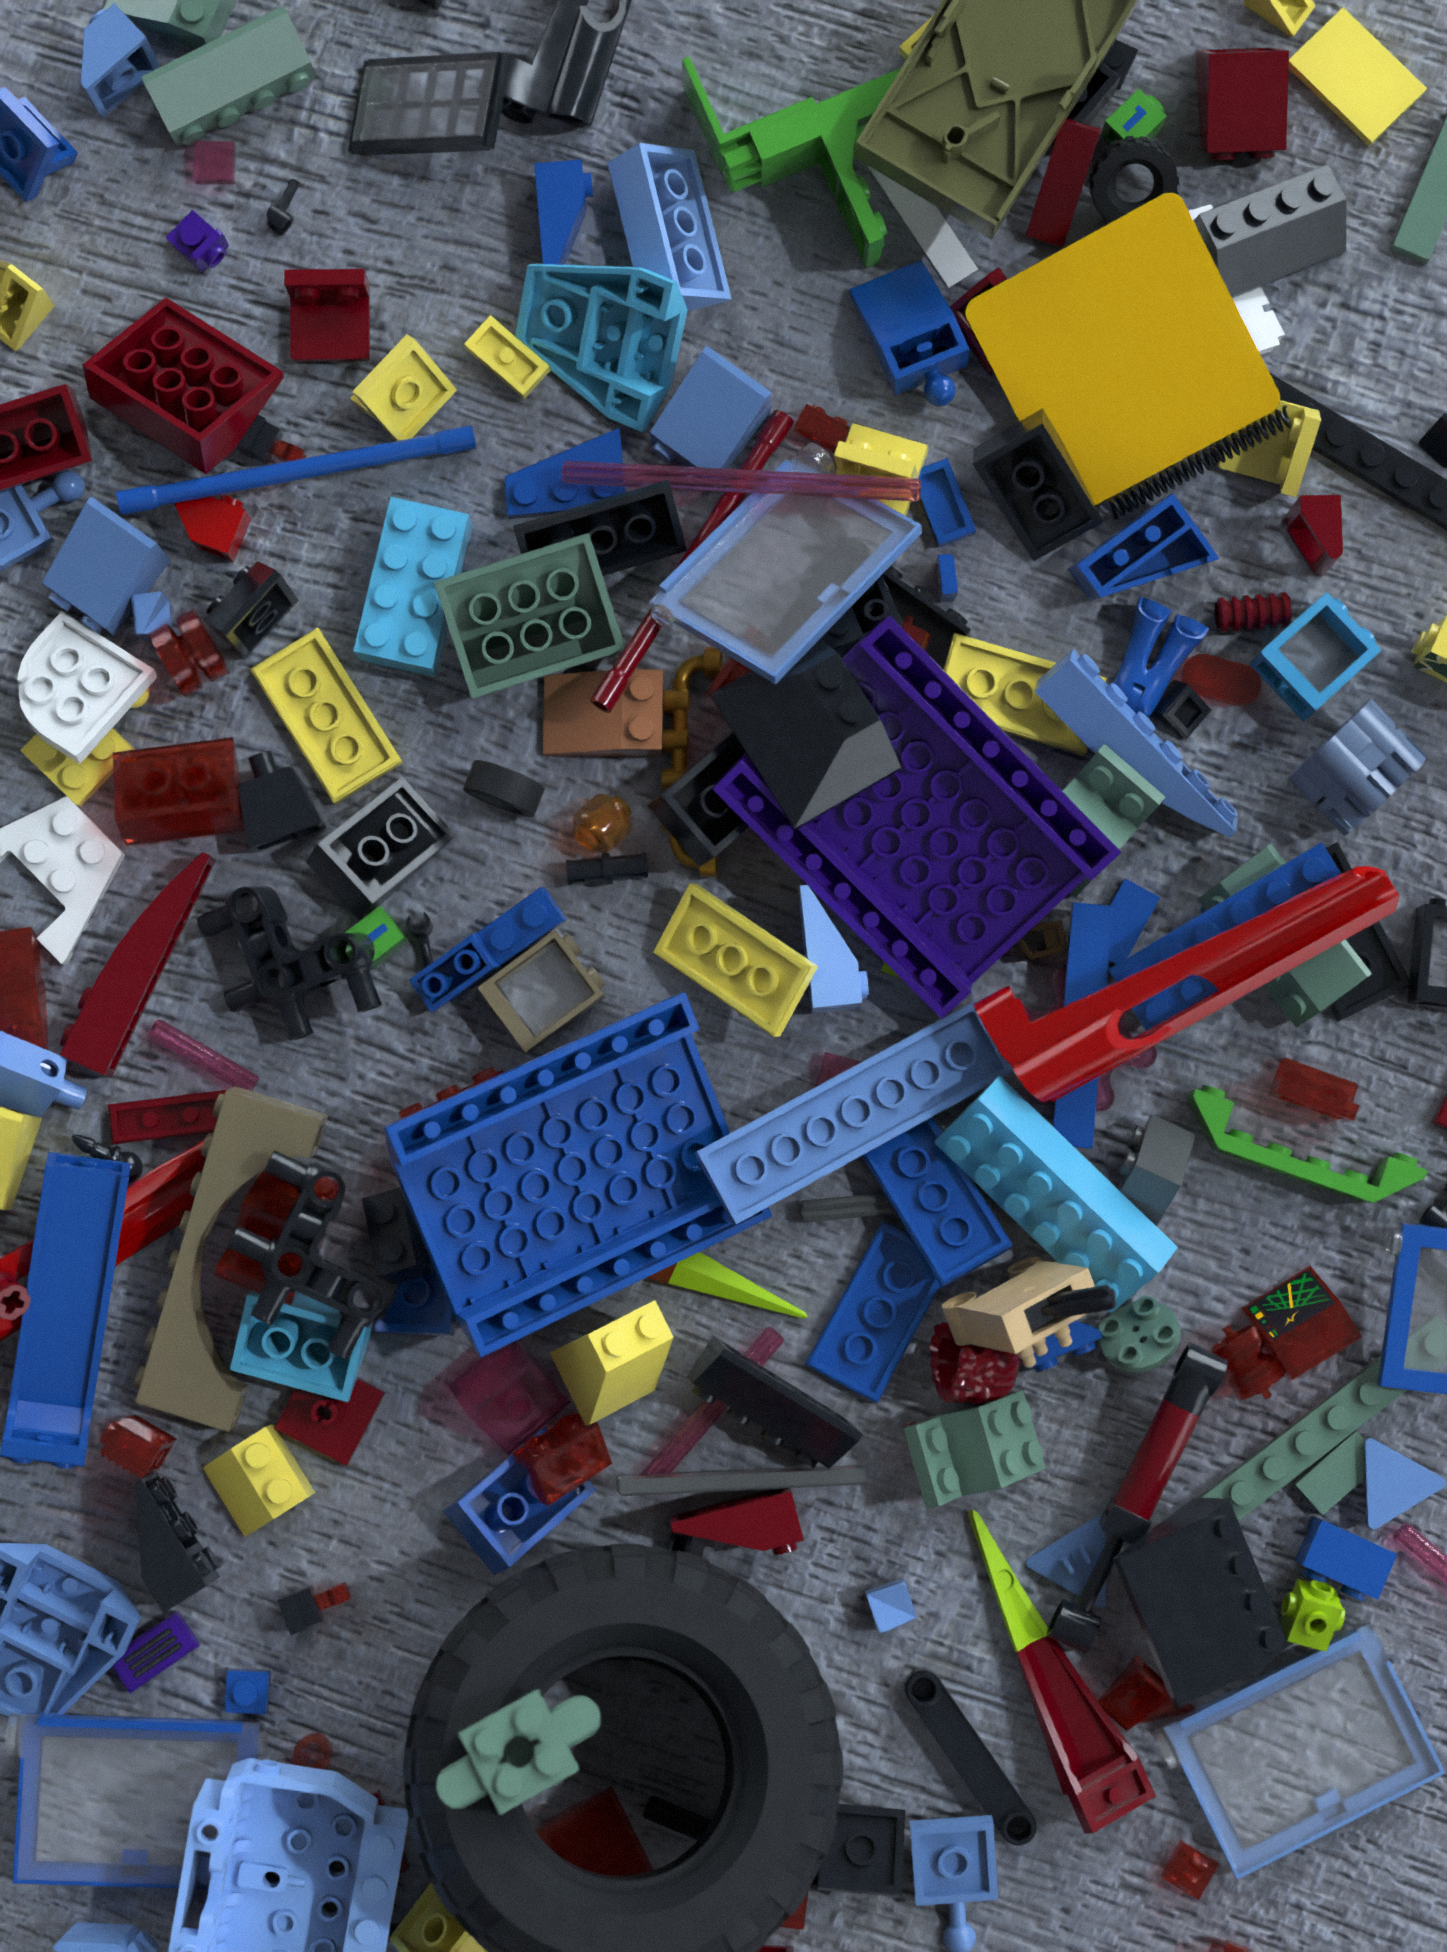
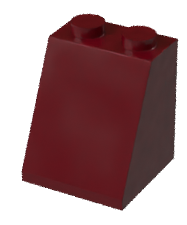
M1276 47L1196 50L1201 150L1206 153H1212L1211 159L1213 160L1235 159V152L1251 151V158H1274L1275 150H1286L1289 51Z

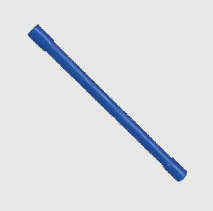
M469 425L438 431L432 435L164 485H147L115 492L120 515L153 510L163 505L435 454L446 455L476 449L473 428Z

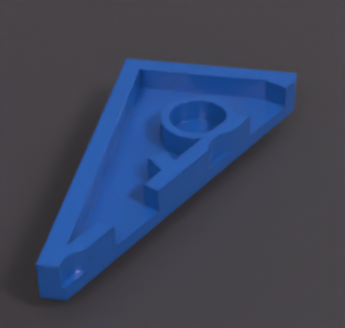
M432 1273L399 1283L394 1292L396 1298L383 1320L379 1318L375 1324V1331L379 1333L454 1336L456 1317L450 1308L437 1274Z

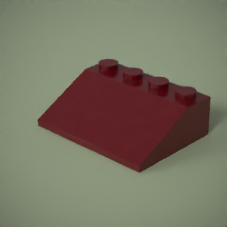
M167 297L82 364L90 399L204 474L211 471L234 451L284 378L283 371Z

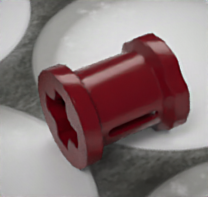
M0 1271V1317L6 1320H13L27 1311L31 1298L27 1293V1289L23 1285L18 1284L11 1273Z

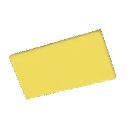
M319 628L314 629L250 669L335 805L403 763Z
M954 633L952 635L943 670L1005 733L1082 756L1087 753L1088 747L1034 692L1037 681L1056 664L1055 662ZM1100 676L1106 682L1107 678Z
M689 883L653 951L654 954L773 1037L781 1036L818 968L813 962L695 883Z

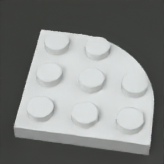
M61 611L29 647L21 662L17 678L19 683V703L29 725L42 740L78 764H81L156 680L157 675L152 667Z

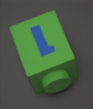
M1138 89L1105 120L1100 135L1110 145L1111 142L1117 139L1118 141L1126 139V136H1133L1134 138L1144 136L1148 137L1151 141L1162 130L1167 116L1164 114L1163 106L1152 95L1146 96Z
M381 906L377 907L345 932H360L371 938L375 948L372 960L373 968L409 941ZM348 943L346 954L351 960L353 949L351 944Z

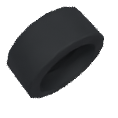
M475 760L463 790L472 797L496 808L531 818L535 816L545 788L542 784L521 773L491 762Z

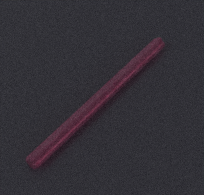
M565 461L562 466V481L570 484L646 487L669 480L671 489L899 501H918L921 496V481L917 478Z

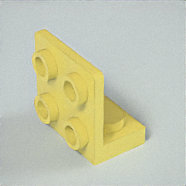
M1280 400L1276 409L1282 412L1283 405L1287 406L1286 411L1291 428H1287L1281 419L1284 431L1280 432L1273 422L1277 432L1276 436H1273L1267 428L1269 440H1266L1259 431L1262 439L1261 444L1252 435L1255 443L1254 448L1245 439L1248 448L1247 452L1243 451L1238 444L1240 456L1236 455L1231 448L1233 459H1229L1223 451L1226 462L1222 463L1220 461L1219 467L1231 472L1280 484L1281 494L1297 497L1319 429L1321 417L1319 410Z

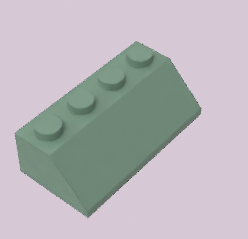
M284 5L141 76L176 147L182 144H194L200 141L206 132L218 126H230L238 121L240 115L252 109L260 110L266 108L275 101L276 97L288 91H300L310 83V80L316 78L312 63Z
M1270 844L1197 900L1207 911L1286 862L1274 846ZM1345 939L1263 986L1297 1028L1320 1013L1372 973Z

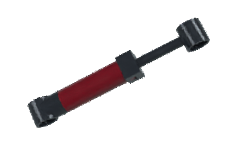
M1189 1342L1182 1351L1175 1366L1172 1381L1115 1497L1111 1496L1099 1520L1101 1530L1110 1534L1077 1603H1071L1065 1599L1059 1603L1047 1630L1048 1637L1083 1654H1086L1090 1649L1102 1617L1094 1614L1091 1610L1114 1565L1113 1558L1120 1553L1124 1542L1133 1544L1148 1532L1152 1524L1150 1518L1209 1398L1214 1395L1224 1377L1228 1365L1227 1359L1192 1342Z

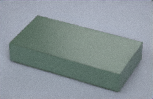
M1354 1431L1327 1452L1293 1483L1322 1516L1365 1479V1440L1357 1431Z

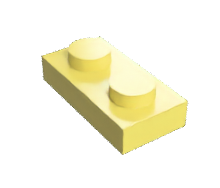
M491 315L464 343L467 351L523 399L550 372V366Z

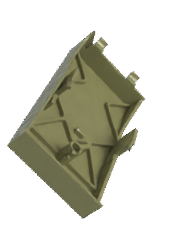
M943 0L856 141L854 158L992 239L1140 0Z

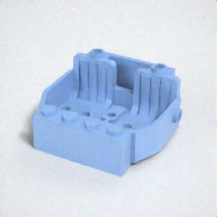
M247 1758L233 1763L226 1781L206 1778L192 1809L168 1952H386L408 1826L407 1809L378 1805V1798L336 1771L279 1763L273 1760ZM206 1825L215 1826L218 1830V1835L214 1838L206 1837ZM202 1851L211 1852V1854H205ZM341 1861L345 1869L341 1872H335L331 1869L330 1863ZM270 1871L276 1872L280 1880L271 1883L266 1880L265 1874ZM197 1877L210 1878L207 1900L201 1913L198 1929L189 1928ZM329 1901L334 1902L338 1910L329 1913L325 1911L323 1904Z

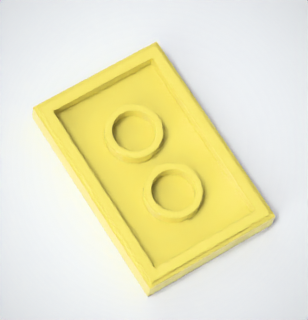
M1344 7L1289 59V69L1369 147L1427 90Z

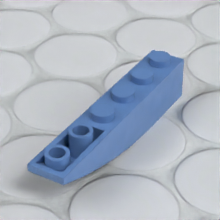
M1072 649L1037 681L1034 692L1095 754L1106 744L1166 797L1161 803L1223 835L1232 837L1236 833L1238 821L1236 816L1238 814L1234 807L1223 797L1219 800L1209 790L1210 784L1204 775L1197 769L1191 771L1181 761L1183 756L1177 747L1168 740L1163 742L1153 732L1155 727L1150 719L1142 712L1136 714L1126 704L1128 700L1123 691L1114 683L1108 685L1098 675L1100 670L1088 655L1083 654L1080 656Z

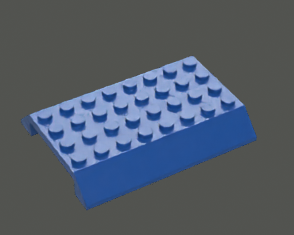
M680 992L384 1127L389 1160L450 1308L479 1357L496 1351L772 1217L770 1208L767 1207L733 1226L694 1154L730 1134V1131L692 1036V1033L699 1031L700 1028L685 992Z

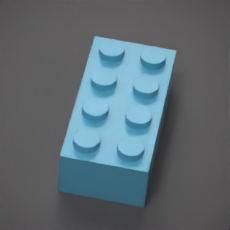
M390 497L353 650L360 661L437 677L448 624L434 582L461 574L473 526L469 514Z

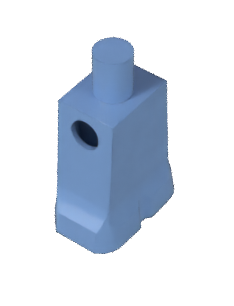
M0 1030L1 1106L39 1118L53 1101L78 1110L85 1100L87 1087L64 1079L67 1058Z

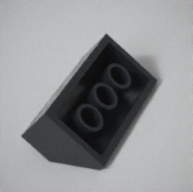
M1328 164L1200 213L1193 220L1232 299L1343 255L1346 252V197Z
M669 480L513 525L521 554L589 533L602 576L687 551Z
M714 1335L687 1376L690 1382L695 1385L692 1390L694 1394L710 1404H713L716 1399L729 1406L726 1411L729 1416L746 1426L750 1420L763 1427L760 1433L763 1437L779 1447L782 1446L784 1441L797 1449L794 1455L813 1468L819 1462L830 1469L863 1436L848 1419Z

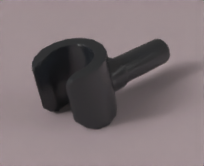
M295 179L290 180L278 204L271 205L267 211L269 228L280 236L289 230L294 220V217L286 212L300 185Z
M423 912L426 924L422 929H413L410 915L406 919V925L411 935L417 938L424 968L433 963L429 945V935L432 933L433 924L429 916Z

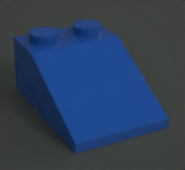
M545 1426L444 1509L443 1512L493 1575L511 1567L597 1489Z

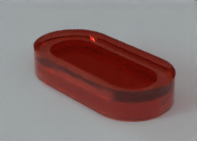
M1197 654L1191 657L1181 671L1182 682L1189 684L1199 696L1234 706H1245L1253 702L1258 697L1262 687L1261 678L1252 667L1209 654Z

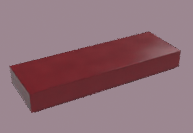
M1065 120L1057 134L1026 236L1057 246H1064L1101 129L1073 120Z
M226 1090L108 1104L112 1145L214 1133L218 1118L213 1117L214 1106L219 1094L225 1095Z

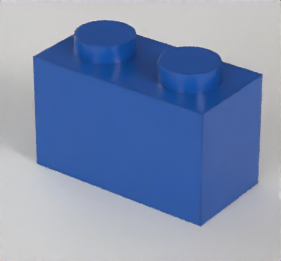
M1314 1516L1295 1562L1305 1566L1303 1575L1319 1582L1326 1583L1328 1578L1343 1584L1341 1592L1363 1602L1366 1595L1377 1600L1379 1599L1398 1554Z

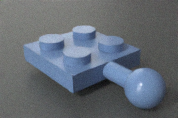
M70 470L60 472L54 478L52 487L32 498L29 497L22 484L0 491V572L55 542L39 512L60 500L75 502L80 499L85 490V483L78 473Z
M992 1815L909 1821L916 1906L949 1904L950 1923L943 1932L944 1945L950 1952H969L975 1945L976 1934L972 1926L966 1922L965 1902L998 1900Z

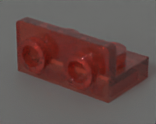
M1288 1058L1280 1060L1268 1093L1269 1096L1342 1122L1354 1121L1360 1106L1353 1103L1358 1089L1356 1083Z
M578 1413L562 1417L554 1427L541 1435L528 1439L523 1447L513 1453L515 1462L527 1467L539 1502L550 1506L612 1464L598 1423L594 1422L586 1426L581 1415Z

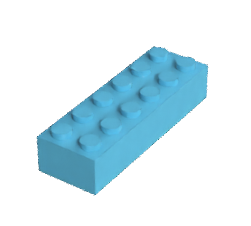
M1000 1075L955 1118L934 1142L1058 1263L1087 1267L1095 1287L1108 1285L1116 1292V1306L1108 1310L1110 1313L1155 1277L1178 1248Z

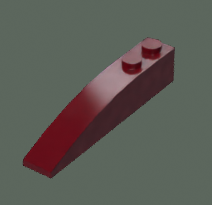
M202 852L171 880L141 913L115 948L93 987H87L78 1003V1009L81 1012L75 1025L69 1024L60 1041V1045L63 1046L61 1056L104 1076L113 1077L216 862L213 857Z

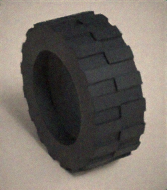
M1126 136V139L1119 141L1117 139L1111 142L1109 147H1104L1099 152L1100 156L1097 160H1094L1091 166L1092 174H1089V190L1096 210L1100 212L1101 217L1106 222H1113L1164 193H1175L1178 195L1177 185H1179L1177 169L1170 154L1162 148L1161 144L1156 141L1152 142L1148 137L1140 136V138ZM1130 164H1140L1147 167L1152 173L1154 180L1150 194L1142 201L1135 203L1122 200L1114 189L1116 175L1123 167Z

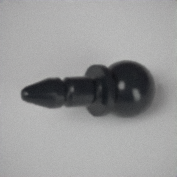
M78 1134L72 1136V1141L82 1152L89 1153L93 1158L131 1163L128 1184L140 1178L143 1172V1163L135 1153L121 1152V1148L117 1145L110 1151L108 1147L99 1142L96 1143L91 1137Z

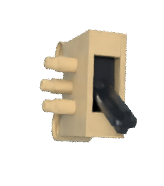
M1029 1257L1012 1264L1007 1269L1009 1281L979 1297L974 1292L956 1295L942 1304V1309L957 1345L972 1344L1018 1354L1023 1365L1030 1368L1036 1364L1034 1352L1038 1356L1045 1355L1048 1352L1045 1337L1054 1333L1060 1346H1070L1072 1338L1068 1324L1088 1313L1113 1309L1116 1306V1292L1108 1285L1095 1287L1087 1267L1042 1261L1041 1257Z

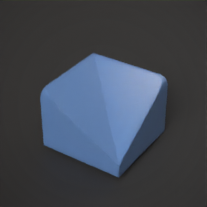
M161 591L133 594L131 602L135 633L144 642L172 638L170 604L165 594Z
M904 1578L865 1591L879 1634L917 1618Z

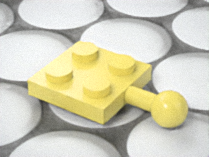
M149 687L131 708L141 707L147 702ZM112 728L81 764H78L46 743L37 734L20 751L71 801L81 807L136 749Z

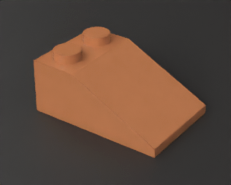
M636 669L629 679L627 688L611 713L599 710L590 702L592 695L609 670L545 675L543 756L663 757V670Z

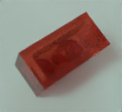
M806 404L795 424L794 432L835 453L838 442H845L848 437L850 426L847 425V421L838 416L833 418L825 414L826 411L817 405L810 406Z

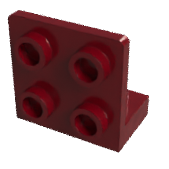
M365 269L284 270V286L290 296V357L292 361H368L370 359V282Z

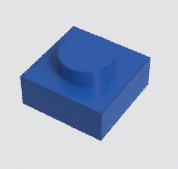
M229 1668L226 1679L225 1712L266 1714L269 1704L270 1670Z

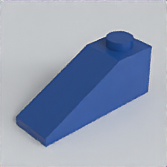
M582 159L534 163L543 264L565 265L587 212L586 197H593L591 173H583Z

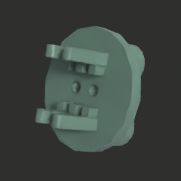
M1150 1296L1140 1297L1135 1302L1120 1307L1113 1314L1104 1318L1099 1324V1330L1103 1337L1100 1338V1345L1106 1360L1115 1368L1129 1373L1147 1372L1160 1367L1174 1355L1180 1344L1181 1329L1175 1314L1165 1305L1157 1303L1156 1299Z

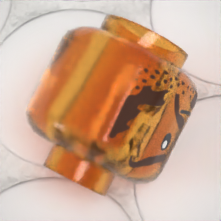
M599 793L573 815V836L588 852L607 853L631 833L632 824L629 818L631 809L622 798L618 796L612 798L606 794Z

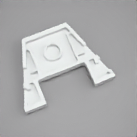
M67 796L0 828V863L10 853H13L65 906V911L37 937L39 942L63 965L70 961L77 941L82 932L88 927V921L99 900H102L125 857V854Z

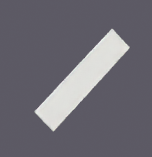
M868 166L948 288L978 270L935 205Z

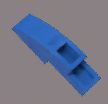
M540 887L478 933L468 936L410 978L409 981L429 1011L434 1013L537 944L538 940L567 919L547 889Z

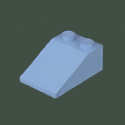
M801 885L799 887L798 900L805 958L818 966L808 985L811 1014L859 1009L862 999L867 998V995H869L867 972H859L858 961L808 885Z

